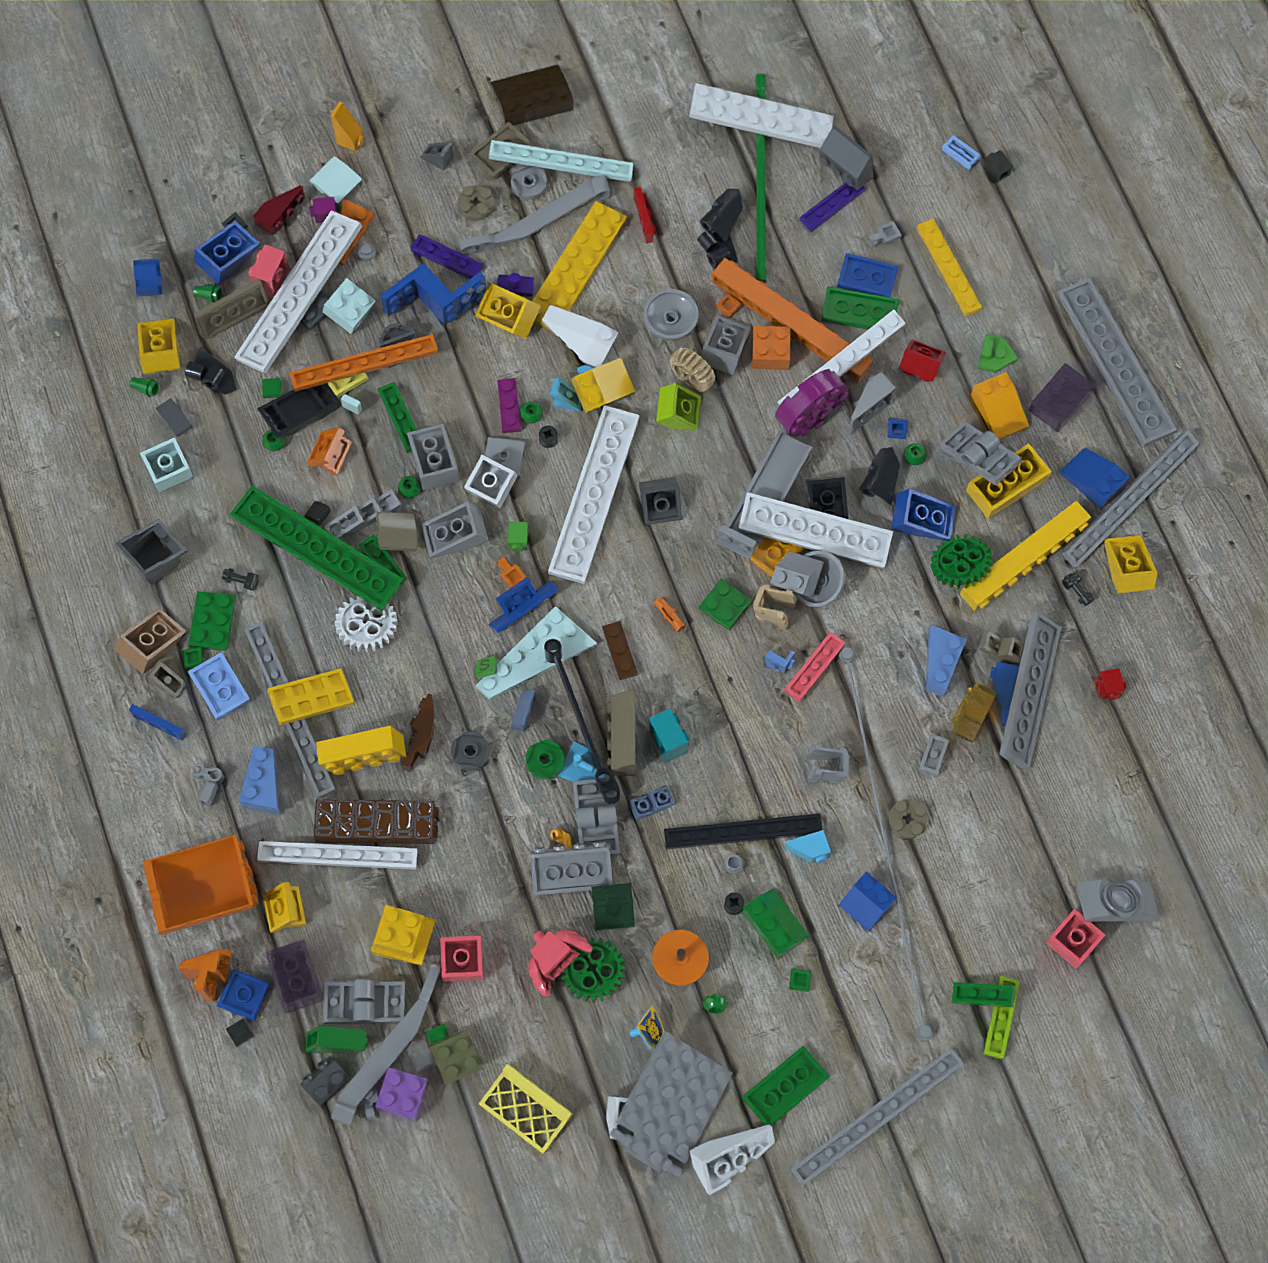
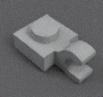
M894 221L877 227V233L870 235V240L867 242L872 248L882 241L884 245L901 239L902 235Z
M376 1084L358 1104L359 1107L365 1106L368 1120L376 1119L373 1105L378 1100Z

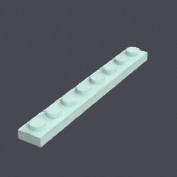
M491 140L489 159L591 176H605L609 179L631 182L633 163Z

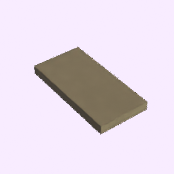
M258 279L197 311L194 315L204 338L207 340L267 308L269 301L263 285Z

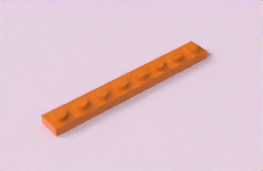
M431 334L289 373L294 391H299L437 354L438 348L434 336Z

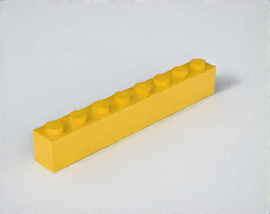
M1075 501L990 567L991 572H986L987 578L981 577V583L975 581V586L968 584L966 589L963 587L960 596L974 611L979 608L984 609L990 603V599L993 597L998 598L1004 593L1003 589L1007 586H1014L1019 581L1018 578L1021 575H1028L1033 570L1032 567L1034 565H1041L1047 559V555L1050 553L1055 554L1060 550V545L1064 542L1069 543L1072 541L1078 531H1085L1089 527L1088 523L1091 516Z

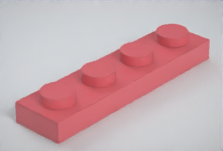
M829 632L787 685L784 692L800 703L845 646V642Z

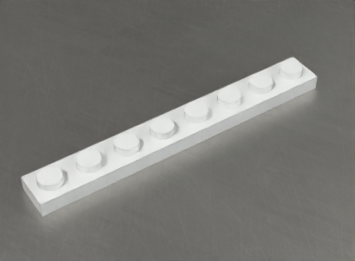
M892 310L812 375L822 370L830 369L831 371L834 370L841 377L902 329L906 323L895 310ZM795 387L777 402L779 406L787 396L792 398L799 389Z
M259 841L257 861L263 863L416 870L418 850L417 848Z

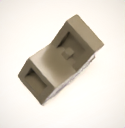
M984 631L979 649L987 653L988 658L991 660L1015 664L1021 662L1025 644L1014 637L1002 639L990 631Z

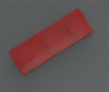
M641 187L634 188V200L646 244L652 243L653 236L656 235L655 225L650 222V219H652L650 208H646L648 203L646 193H642Z

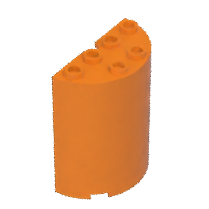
M232 835L143 861L157 929L160 935L256 908V905H258L256 895L258 893L252 880L251 866H249L247 858H244L243 852H246L243 840L239 841L237 835Z

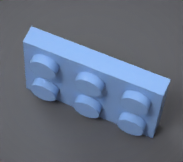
M222 652L188 671L217 721L251 701Z

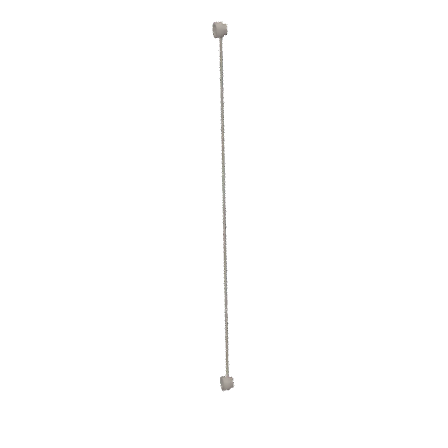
M845 647L839 652V660L848 666L894 894L897 897L896 904L921 1025L916 1030V1037L918 1040L926 1042L932 1037L933 1031L929 1025L924 1024L850 666L854 659V651L849 647Z

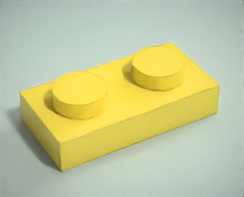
M366 373L327 384L338 398L366 382L368 376Z

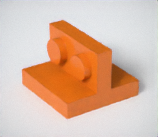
M339 427L321 431L306 464L311 467L320 466L333 475H337L352 441L343 436L345 431Z

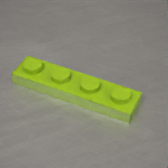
M1004 976L999 977L998 985H1011L1015 987L1013 1008L993 1006L983 1055L1001 1060L1004 1059L1020 980Z

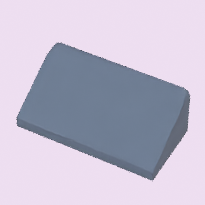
M535 690L521 693L511 728L525 731L536 698Z

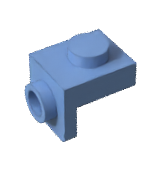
M769 650L765 656L764 663L771 670L785 673L787 668L791 670L796 661L793 659L795 652L791 651L787 659H784Z

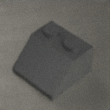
M676 477L639 482L645 525L683 520L679 484Z

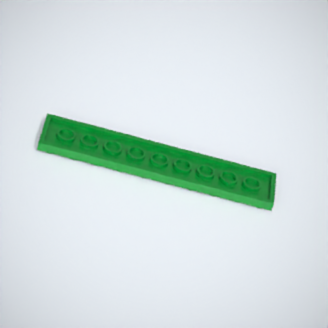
M254 486L249 488L230 513L231 518L382 612L405 582L397 574Z

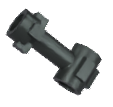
M229 568L224 569L222 574V580H225L226 583H231V580L244 583L243 587L254 591L259 583V576L250 572L247 573V576L234 573V569Z
M1069 573L1062 580L1064 588L1067 590L1073 588L1080 597L1079 603L1084 606L1089 605L1094 600L1092 598L1093 595L1090 592L1086 593L1078 584L1081 582V578L1077 573Z

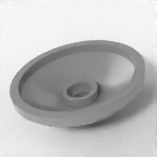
M665 289L653 294L647 300L643 312L644 322L648 330L655 336L665 340H678L689 335L696 327L699 315L698 307L693 298L677 289Z
M826 551L809 552L804 556L823 561L824 564L813 597L809 598L800 594H796V597L807 606L815 608L824 607L835 601L841 594L845 584V571L840 560L833 554ZM824 578L825 582L821 584V580Z

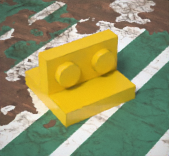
M283 882L263 894L270 933H277L284 928L303 927L306 925L299 886L291 887L290 882Z

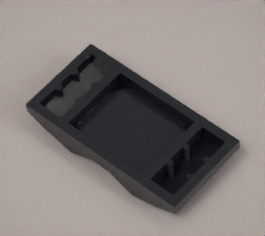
M325 383L299 391H294L293 389L257 408V410L278 439L298 432L312 421L323 419L337 409L341 402L330 386Z

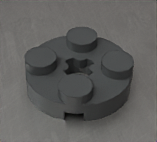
M465 732L453 741L451 756L455 765L462 770H480L489 760L490 746L481 734ZM470 747H473V750L476 751V753L472 754V756H468V753H465V750H469Z

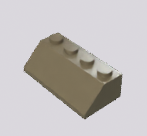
M630 689L611 695V702H607V713H611V720H607V732H611V739H607V751H611V758H607V768L611 769L614 776H635V689Z

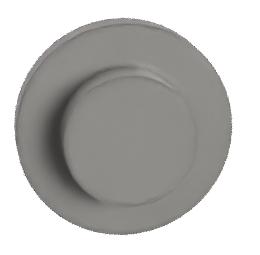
M363 243L358 247L357 253L361 259L369 261L375 256L376 250L372 244Z
M731 854L725 858L724 868L728 873L737 874L743 869L744 862L739 855Z

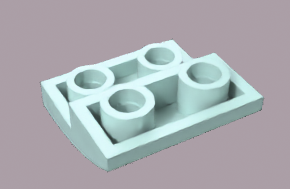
M334 156L310 179V182L322 194L325 193L328 197H335L337 205L362 178Z

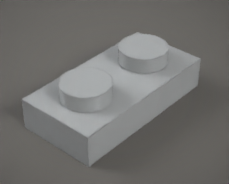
M930 734L918 771L937 777L949 743L948 739Z

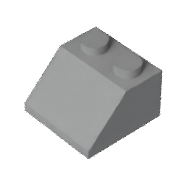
M789 551L776 565L770 584L780 589H788L796 594L812 598L824 562Z

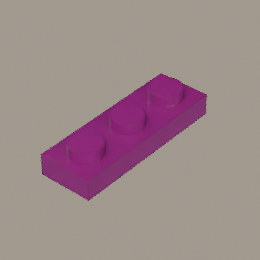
M516 378L497 380L502 433L521 432Z

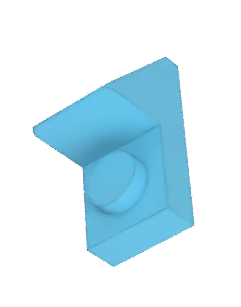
M555 378L550 392V396L554 398L553 406L580 411L582 405L575 388L562 379Z

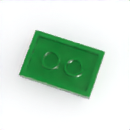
M197 591L188 643L189 648L202 647V649L228 650L236 601L235 595Z

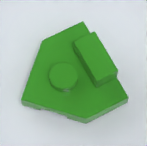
M985 335L978 369L997 373L1002 368L1018 360V357L1004 338Z

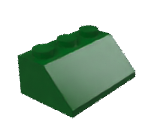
M774 889L759 895L743 907L742 913L778 960L810 937Z

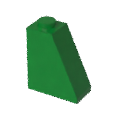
M318 1026L306 1032L305 1053L359 1054L365 1051L368 1044L366 1030Z

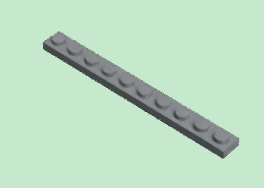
M1184 430L1062 553L1073 568L1078 567L1195 449L1199 442L1189 430Z
M262 621L245 628V633L269 688L289 683ZM305 719L285 724L317 798L320 799L336 792L328 771L318 763L317 746Z
M951 1047L800 1161L790 1171L803 1187L962 1067L964 1063Z

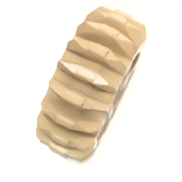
M685 347L679 348L672 354L669 364L674 374L683 383L693 390L696 389L698 392H705L713 385L715 381L714 371L702 356Z

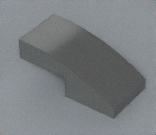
M171 398L156 407L158 414L177 437L193 428L189 420Z

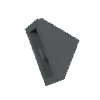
M450 142L430 143L421 155V158L444 171L453 159L452 144Z

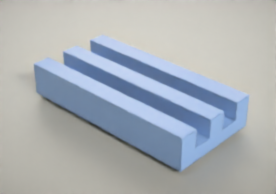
M954 135L942 147V151L969 170L981 158L978 152Z

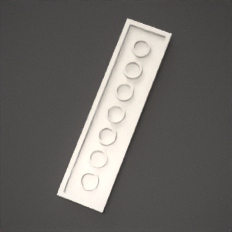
M697 83L694 87L689 113L690 118L821 148L831 131L834 117L833 115Z
M748 492L737 529L815 551H826L837 557L882 569L885 568L893 531Z

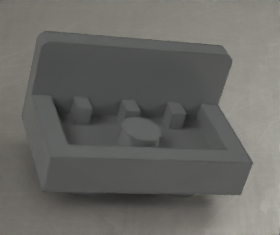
M329 1056L322 1059L312 1073L310 1072L303 1077V1082L300 1086L321 1106L350 1077Z

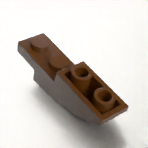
M429 693L426 698H422L418 714L412 717L410 725L412 732L416 735L413 734L409 741L410 747L406 752V758L400 759L402 769L409 773L418 756L426 758L433 739L435 709L432 694Z

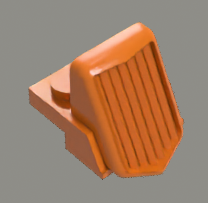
M217 949L184 960L179 964L178 969L185 977L195 979V990L205 1001L214 1002L218 983L226 984L232 950Z

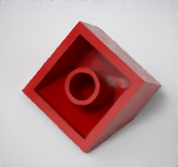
M911 339L905 349L898 369L902 370L906 375L913 374L918 376L922 381L933 382L946 352Z

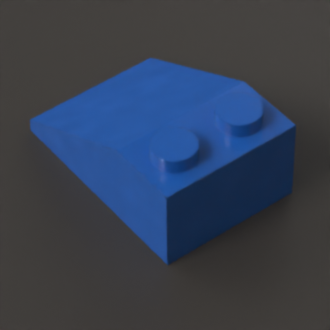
M234 221L195 248L194 262L220 285L243 265L260 246V243L240 224Z
M1087 448L1080 451L1059 472L1100 510L1126 486L1130 478L1116 464Z
M907 489L897 493L891 529L909 535L949 542V537H952L956 505L912 489Z

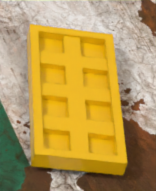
M342 668L274 686L267 690L280 726L354 705V700Z

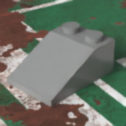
M717 315L703 346L702 358L712 368L734 375L751 326Z
M882 372L877 376L872 375L867 380V384L850 420L849 435H852L892 404L896 387Z
M444 424L407 433L423 490L459 481L457 466Z
M469 501L421 524L430 558L471 549L488 541L480 507Z

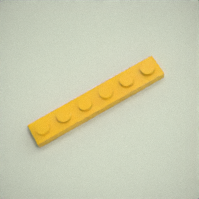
M934 218L918 224L917 230L964 316L966 317L981 311L982 306Z

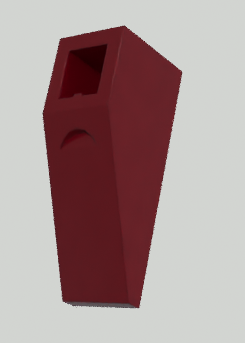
M299 185L264 202L253 215L255 225L274 235L276 231L282 228L283 222L287 217L292 216L296 206L303 202L305 198L303 187Z

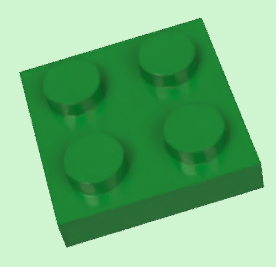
M721 578L699 605L698 609L729 631L752 603V599Z

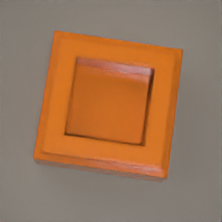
M727 293L716 304V308L728 318L733 316L742 307V303L730 293Z

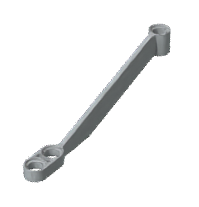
M597 176L591 181L581 184L494 236L485 234L464 239L459 242L460 251L465 255L489 250L497 245L525 239L591 199L603 200L608 198L611 193L605 176Z
M432 962L419 1000L340 1093L331 1119L351 1125L358 1104L415 1037L441 970V964Z

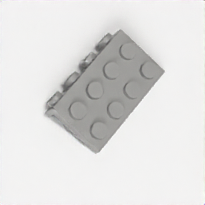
M597 841L593 845L585 846V843H577L573 845L574 847L567 848L565 845H556L554 849H546V847L534 848V851H530L534 895L613 888L609 844H605V841Z

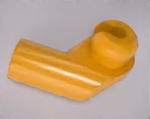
M553 829L550 836L552 839L565 845L566 848L572 847L571 836L561 829Z

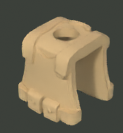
M769 585L761 586L753 604L756 619L760 622H771L778 625L779 629L786 630L788 627L786 614L781 611L766 609L764 606L766 601L769 600L794 609L797 602L796 593L788 589L786 592L771 589Z

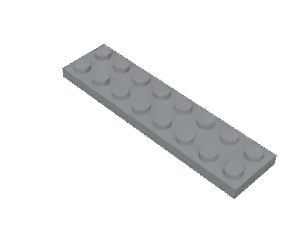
M1032 612L999 753V755L1022 769L1030 768L1061 632L1059 625L1039 612Z

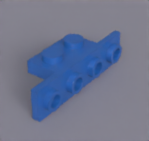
M524 578L495 599L504 614L488 624L489 627L497 633L506 630L511 623L521 619L525 613L538 607L539 603L545 599L552 597L558 591L557 586L549 581L535 591L530 580Z

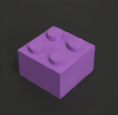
M388 1067L375 1106L377 1111L417 1122L429 1082L426 1078Z

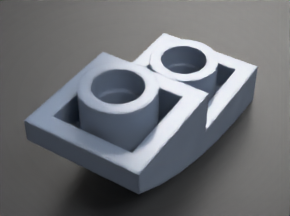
M668 787L651 791L648 795L630 800L629 802L635 820L656 814L675 804Z

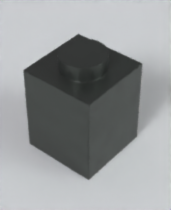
M999 150L996 153H990L985 158L983 168L995 183H998L1011 175L1013 165L1003 152Z

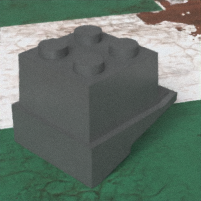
M160 519L116 542L121 553L150 585H153L180 564V556L188 552Z

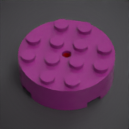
M822 370L798 385L799 391L792 398L787 396L782 401L775 413V418L791 437L799 435L804 437L812 428H820L826 418L843 406V400L849 395L848 387L834 370Z

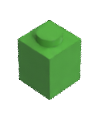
M509 521L508 549L514 552L527 550L528 522Z

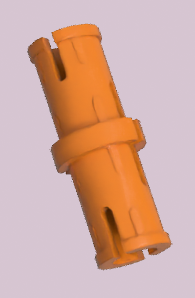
M663 596L655 600L653 604L664 615V620H668L676 632L682 631L686 624L677 615V610L672 608Z

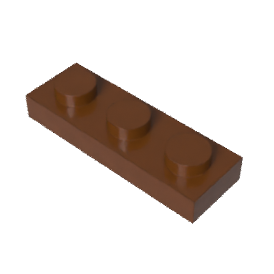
M621 621L602 626L619 681L637 676L638 673Z

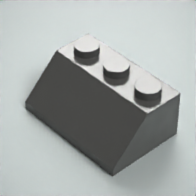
M833 126L820 148V160L823 165L830 167L837 176H841L849 186L859 190L873 179L872 155L838 127Z

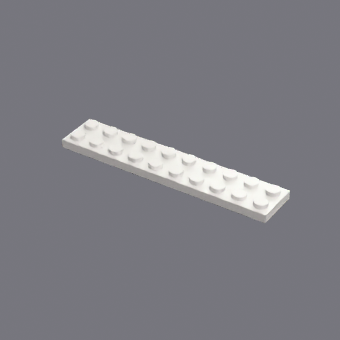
M333 211L329 213L235 355L236 361L262 373H267L362 228L360 222Z
M604 405L548 574L585 584L640 415Z

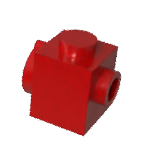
M1120 668L1101 671L1098 677L1095 678L1096 691L1099 696L1102 695V699H1119L1126 689V681L1121 676Z

